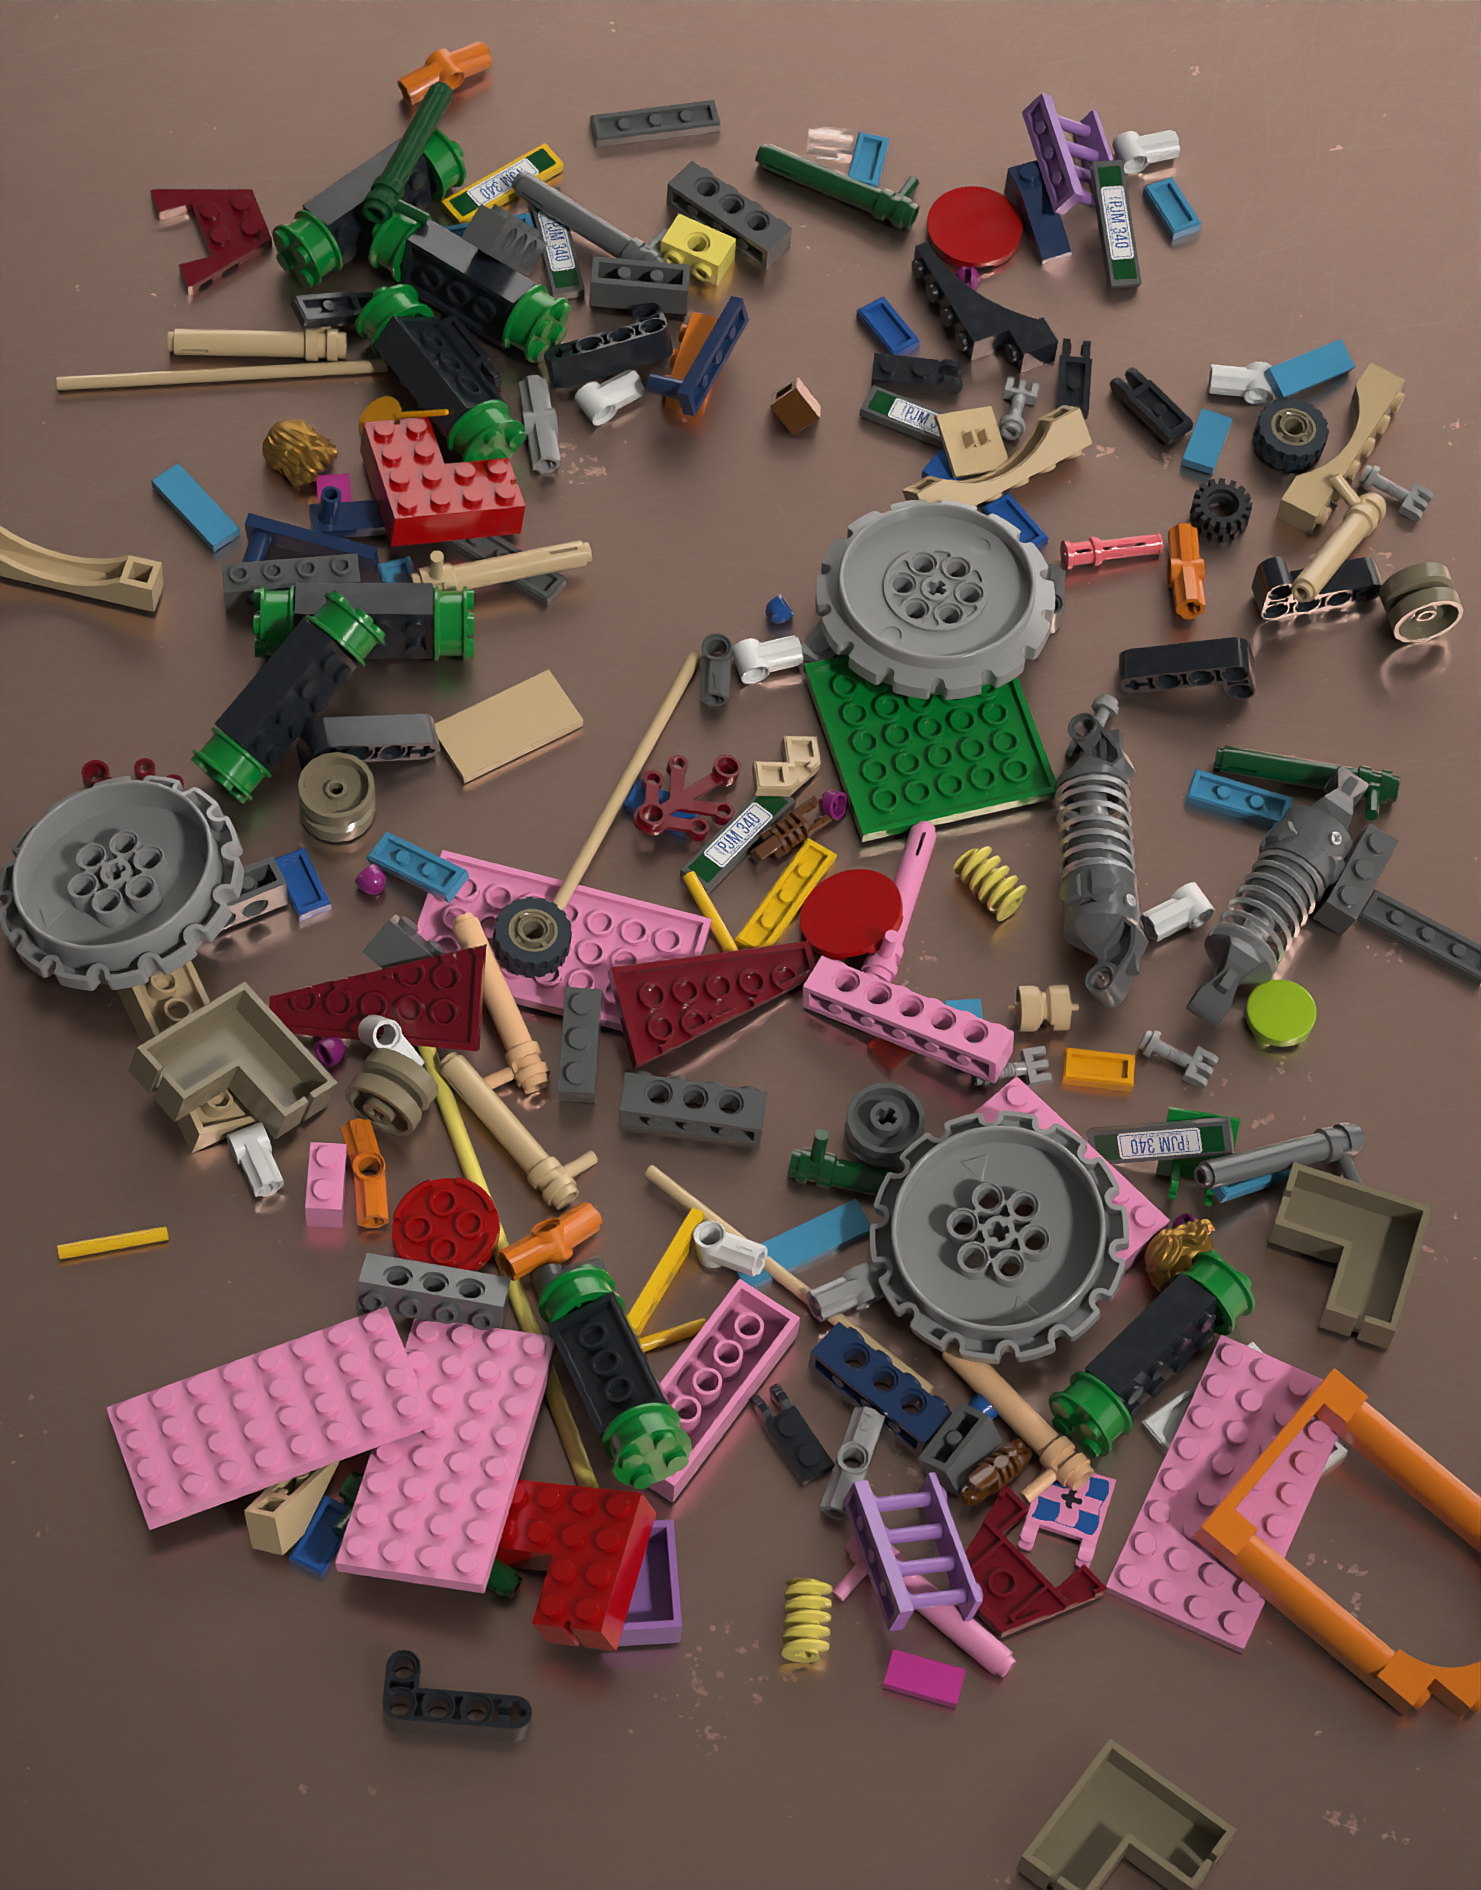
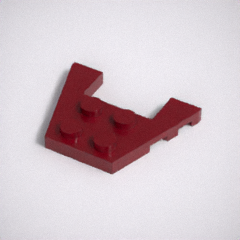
M252 189L150 190L151 199L159 220L189 212L193 213L208 251L209 257L179 264L180 274L188 295L198 291L199 286L206 281L211 280L213 282L222 277V272L237 264L240 266L272 247L271 235Z
M1007 1485L999 1492L995 1503L987 1513L979 1531L965 1552L974 1579L981 1586L983 1602L976 1613L1000 1638L1102 1597L1107 1591L1104 1583L1085 1564L1058 1587H1054L1004 1536L1029 1511V1507Z

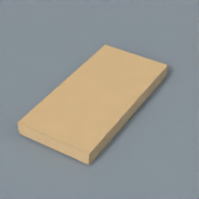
M548 669L434 725L440 748L463 783H466L582 727L583 719Z

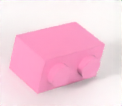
M310 1142L305 1201L306 1226L343 1228L348 1163L347 1144Z

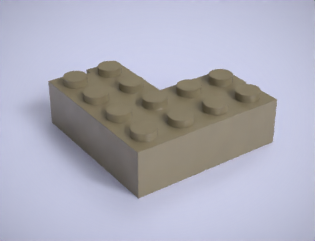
M245 981L137 1047L128 1070L149 1094L153 1091L156 1092L154 1100L174 1122L229 1088L252 1115L263 1124L264 1128L274 1139L299 1125L301 1119L305 1121L327 1107L338 1084Z
M1293 1162L1268 1242L1337 1264L1318 1326L1349 1337L1351 1332L1355 1331L1358 1332V1340L1388 1349L1398 1326L1432 1207Z
M1110 1738L1022 1854L1017 1871L1043 1890H1046L1049 1885L1054 1888L1053 1890H1099L1124 1857L1168 1890H1197L1206 1878L1209 1870H1212L1230 1845L1237 1829Z

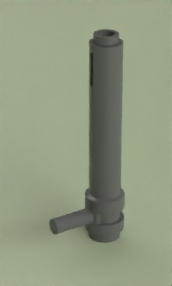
M521 171L514 178L511 188L515 189L516 195L613 257L667 263V260L662 258V253L659 250L661 249V240L668 230L662 229L646 244L637 237H629L531 173H523Z
M1343 1122L1335 1124L1333 1127L1328 1126L1316 1129L1310 1135L1202 1161L1195 1168L1194 1177L1200 1187L1213 1189L1291 1169L1293 1162L1308 1165L1316 1162L1330 1163L1337 1161L1345 1179L1363 1184L1351 1157L1356 1156L1364 1148L1365 1137L1362 1129L1357 1124Z

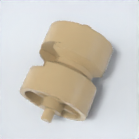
M1067 984L1050 985L1046 992H1041L1039 987L1017 986L1016 1002L1014 1006H1008V1013H1015L1019 1032L1036 1031L1041 1024H1045L1047 1029L1052 1031L1069 1030L1072 1011L1079 1010L1078 1004H1072Z

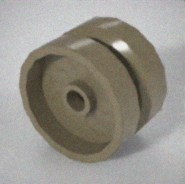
M1438 562L1414 564L1399 570L1381 585L1379 596L1386 613L1389 614L1388 620L1396 639L1403 642L1429 640L1444 634L1462 619L1464 609L1457 592L1453 590L1454 584L1445 565Z
M334 752L322 754L312 759L304 767L298 781L300 817L307 830L319 839L330 842L350 841L362 835L372 824L375 814L374 779L372 772L365 762L354 755Z
M375 1048L371 1051L362 1065V1073L357 1074L345 1090V1098L363 1119H370L373 1126L396 1136H409L413 1133L422 1119V1111L428 1109L438 1095L437 1083L421 1065L402 1053L388 1048Z

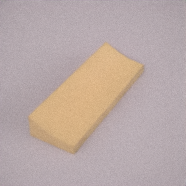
M191 960L167 975L160 973L150 977L149 981L145 984L117 990L141 1044H144L210 1003ZM229 1088L177 1121L191 1153L225 1139L226 1134L259 1122Z

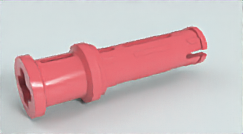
M1160 533L1103 541L1096 537H1089L1088 541L1070 543L1069 540H1063L1060 545L1061 561L1065 570H1070L1075 565L1083 564L1099 566L1103 560L1163 553V540Z

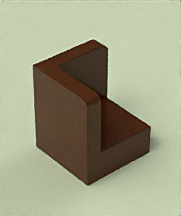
M796 377L771 395L770 407L792 435H796L820 418L821 406L799 377Z

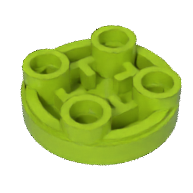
M1274 979L1258 985L1251 992L1245 1008V1018L1248 1027L1259 1044L1263 1046H1292L1308 1039L1316 1020V1005L1308 991L1299 984L1289 980Z

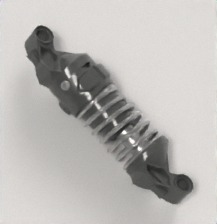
M1086 712L1074 716L1068 724L1069 735L1084 754L1071 769L1065 771L1057 778L1054 785V794L1057 801L1055 805L1059 812L1056 820L1060 826L1057 834L1061 840L1058 848L1062 854L1059 863L1063 869L1060 874L1061 888L1059 898L1062 901L1063 932L1066 942L1074 948L1098 959V963L1086 974L1085 985L1102 1006L1114 1008L1125 1000L1134 975L1140 974L1139 958L1145 952L1149 942L1140 925L1141 904L1138 898L1137 877L1134 872L1136 863L1133 857L1135 849L1132 843L1134 835L1131 829L1133 821L1130 815L1132 807L1129 797L1131 794L1130 783L1136 771L1131 760L1124 752L1122 732L1119 729L1107 732L1092 714ZM1118 811L1123 814L1119 819L1110 816ZM1064 815L1070 818L1066 822L1063 820ZM1081 821V823L1076 827L1069 826L1073 823ZM1064 831H1069V835L1065 836Z
M1340 765L1323 789L1326 792L1325 796L1312 806L1297 805L1287 809L1281 820L1276 822L1268 831L1259 846L1260 854L1258 855L1257 862L1252 865V873L1245 875L1244 885L1237 888L1236 898L1229 901V910L1221 913V922L1213 926L1205 939L1204 947L1212 963L1213 979L1207 984L1203 982L1187 1004V1010L1216 1028L1230 1009L1237 986L1241 984L1260 985L1272 979L1278 964L1283 960L1284 953L1290 949L1292 940L1297 938L1300 927L1305 925L1308 915L1315 908L1316 902L1321 900L1323 894L1327 893L1331 886L1335 885L1345 868L1344 861L1353 846L1348 833L1353 816V808L1369 786L1367 782ZM1247 890L1246 895L1242 897L1243 892ZM1239 903L1244 911L1234 910L1235 904ZM1232 916V919L1237 924L1226 922L1227 917ZM1238 916L1246 918L1245 923ZM1285 932V937L1278 938L1276 933ZM1266 941L1276 943L1278 949L1272 950Z

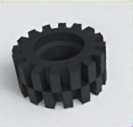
M1220 478L1218 484L1215 483L1214 479L1208 481V485L1205 483L1200 485L1199 490H1196L1190 509V522H1194L1193 527L1197 528V531L1202 529L1200 536L1206 538L1210 534L1212 535L1211 541L1216 542L1217 537H1221L1222 542H1228L1229 535L1235 540L1238 538L1239 533L1242 535L1245 532L1251 515L1252 502H1250L1251 496L1249 493L1244 495L1245 488L1242 485L1237 489L1235 488V481L1231 480L1228 485L1225 484V478ZM1222 504L1229 507L1233 514L1227 517L1218 516L1209 510V506Z

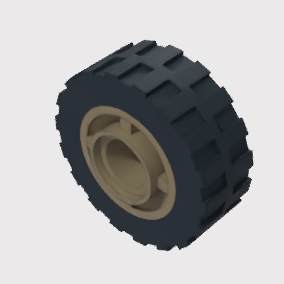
M1277 399L1271 404L1268 403L1264 410L1261 411L1253 432V444L1257 448L1256 452L1258 455H1261L1267 464L1270 463L1273 467L1285 469V471H1302L1304 468L1312 467L1314 462H1318L1328 440V423L1326 418H1323L1322 412L1319 409H1315L1314 405L1303 402L1301 399Z
M526 897V899L521 900L519 898L514 900L512 904H507L503 907L502 913L498 914L494 926L492 944L497 960H500L502 966L505 969H510L513 974L524 975L526 978H532V976L544 977L545 974H552L557 971V968L565 963L566 956L568 957L572 931L570 920L566 918L567 914L563 909L560 910L554 902L550 903L540 897L539 899ZM534 935L538 937V939H529L526 936Z

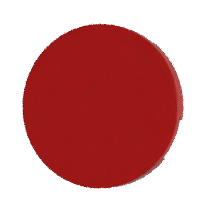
M964 186L952 189L936 199L929 210L926 228L932 249L946 262L960 268L962 266L985 267L990 265L996 267L1009 260L1018 249L1022 235V219L1015 205L999 192L980 186Z
M868 869L847 870L823 880L807 896L800 912V925L806 941L810 942L811 948L815 952L834 960H845L846 957L857 956L870 952V954L877 952L880 949L886 932L888 930L898 932L904 919L903 901L896 884L884 874Z
M462 1177L441 1178L432 1181L428 1179L421 1182L405 1194L397 1205L392 1217L393 1246L398 1257L401 1259L476 1272L491 1258L500 1237V1218L493 1200L478 1184Z

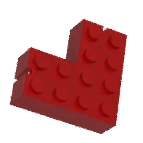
M429 417L399 419V424H394L393 420L364 422L360 453L391 547L521 534L525 503L520 488L516 484V477L509 458L444 464Z
M518 1479L495 1557L511 1567L547 1571L531 1623L547 1643L578 1647L581 1642L585 1648L617 1651L657 1514L642 1493Z

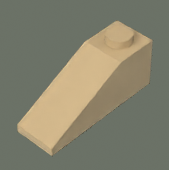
M339 1461L269 1486L244 1510L252 1548L272 1554L284 1555L304 1535Z

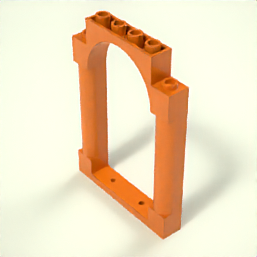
M1333 1368L1193 1535V1538L1402 1715L1412 1706L1419 1710L1431 1694L1459 1717L1469 1709L1476 1713L1481 1707V1661L1462 1667H1440L1419 1661L1400 1648L1396 1652L1393 1651L1255 1534L1258 1528L1235 1510L1304 1426L1316 1415L1481 1554V1497L1365 1401L1369 1396Z

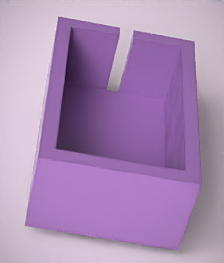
M673 1519L654 1520L618 1646L680 1643L682 1619Z

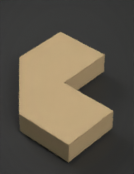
M783 736L781 745L784 762L754 761L752 775L755 796L789 797L817 773L821 765L817 737Z

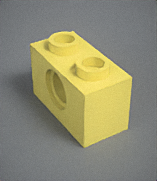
M678 214L661 240L660 253H662V258L667 260V263L691 265L690 274L701 281H707L717 286L735 258L736 239Z

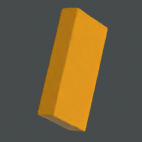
M1065 1047L1062 1084L1132 1092L1135 1055Z

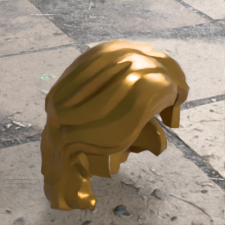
M286 419L276 422L269 429L262 443V454L267 463L281 475L285 474L294 488L300 487L304 483L315 482L318 478V472L326 469L324 465H330L338 458L336 445L330 443V439L324 438L323 435L316 432L314 427L300 419Z
M1197 1219L1193 1222L1189 1221L1186 1224L1177 1226L1174 1229H1163L1149 1242L1145 1252L1146 1272L1149 1274L1152 1285L1160 1293L1172 1283V1277L1177 1272L1188 1270L1192 1266V1258L1198 1252H1207L1214 1249L1211 1233L1212 1230H1215V1227L1210 1220Z

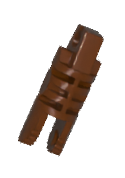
M815 796L759 835L763 843L749 852L756 864L771 853L776 860L781 858L798 843L806 840L832 821L829 815L826 814L816 819L811 826L808 825L802 815L813 810L819 803Z
M1020 1438L998 1448L994 1453L976 1465L972 1473L967 1476L966 1485L961 1488L959 1495L962 1504L966 1506L976 1505L988 1495L998 1492L1020 1474L1035 1452Z

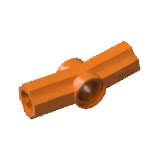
M478 41L450 53L446 49H440L433 52L427 58L425 65L398 79L397 84L406 102L413 105L424 98L432 84L444 82L454 90L461 85L466 77L490 68L493 60L489 48L484 42L480 43Z
M1179 523L1177 526L1169 528L1168 531L1169 560L1167 565V584L1169 588H1173L1176 613L1180 614L1183 619H1195L1198 615L1203 614L1205 610L1203 591L1205 577L1204 559L1199 556L1197 528L1192 527L1190 523Z
M357 1118L349 1120L348 1123L340 1127V1132L344 1144H347V1156L353 1173L357 1225L363 1226L366 1229L380 1228L382 1225L389 1224L385 1161L380 1154L370 1119ZM368 1169L377 1172L373 1176H365L361 1173Z
M581 1202L558 1218H549L535 1224L531 1228L532 1234L499 1251V1257L497 1258L501 1269L506 1273L507 1277L515 1281L543 1265L560 1264L568 1260L573 1255V1247L600 1230V1225L603 1223L600 1213L594 1209L591 1203Z

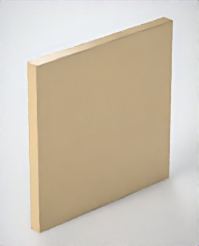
M991 406L934 416L954 478L991 472L1008 461Z

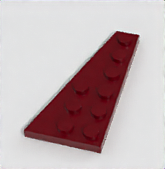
M795 942L611 967L608 976L633 1070L804 984L816 966L810 942Z
M487 944L276 993L269 998V1008L293 1034L361 1040L358 1034L361 1021L368 1015L375 1014L396 1021L402 1029L403 1036L411 1045L478 1051L480 1050ZM383 1025L377 1030V1040L381 1039L384 1034Z

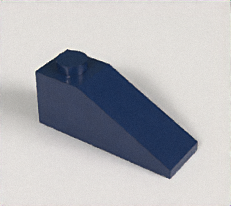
M1034 160L1008 168L1004 193L1017 208L1022 219V227L1040 262L1045 264L1071 256L1072 251L1061 216L1053 210L1038 161Z

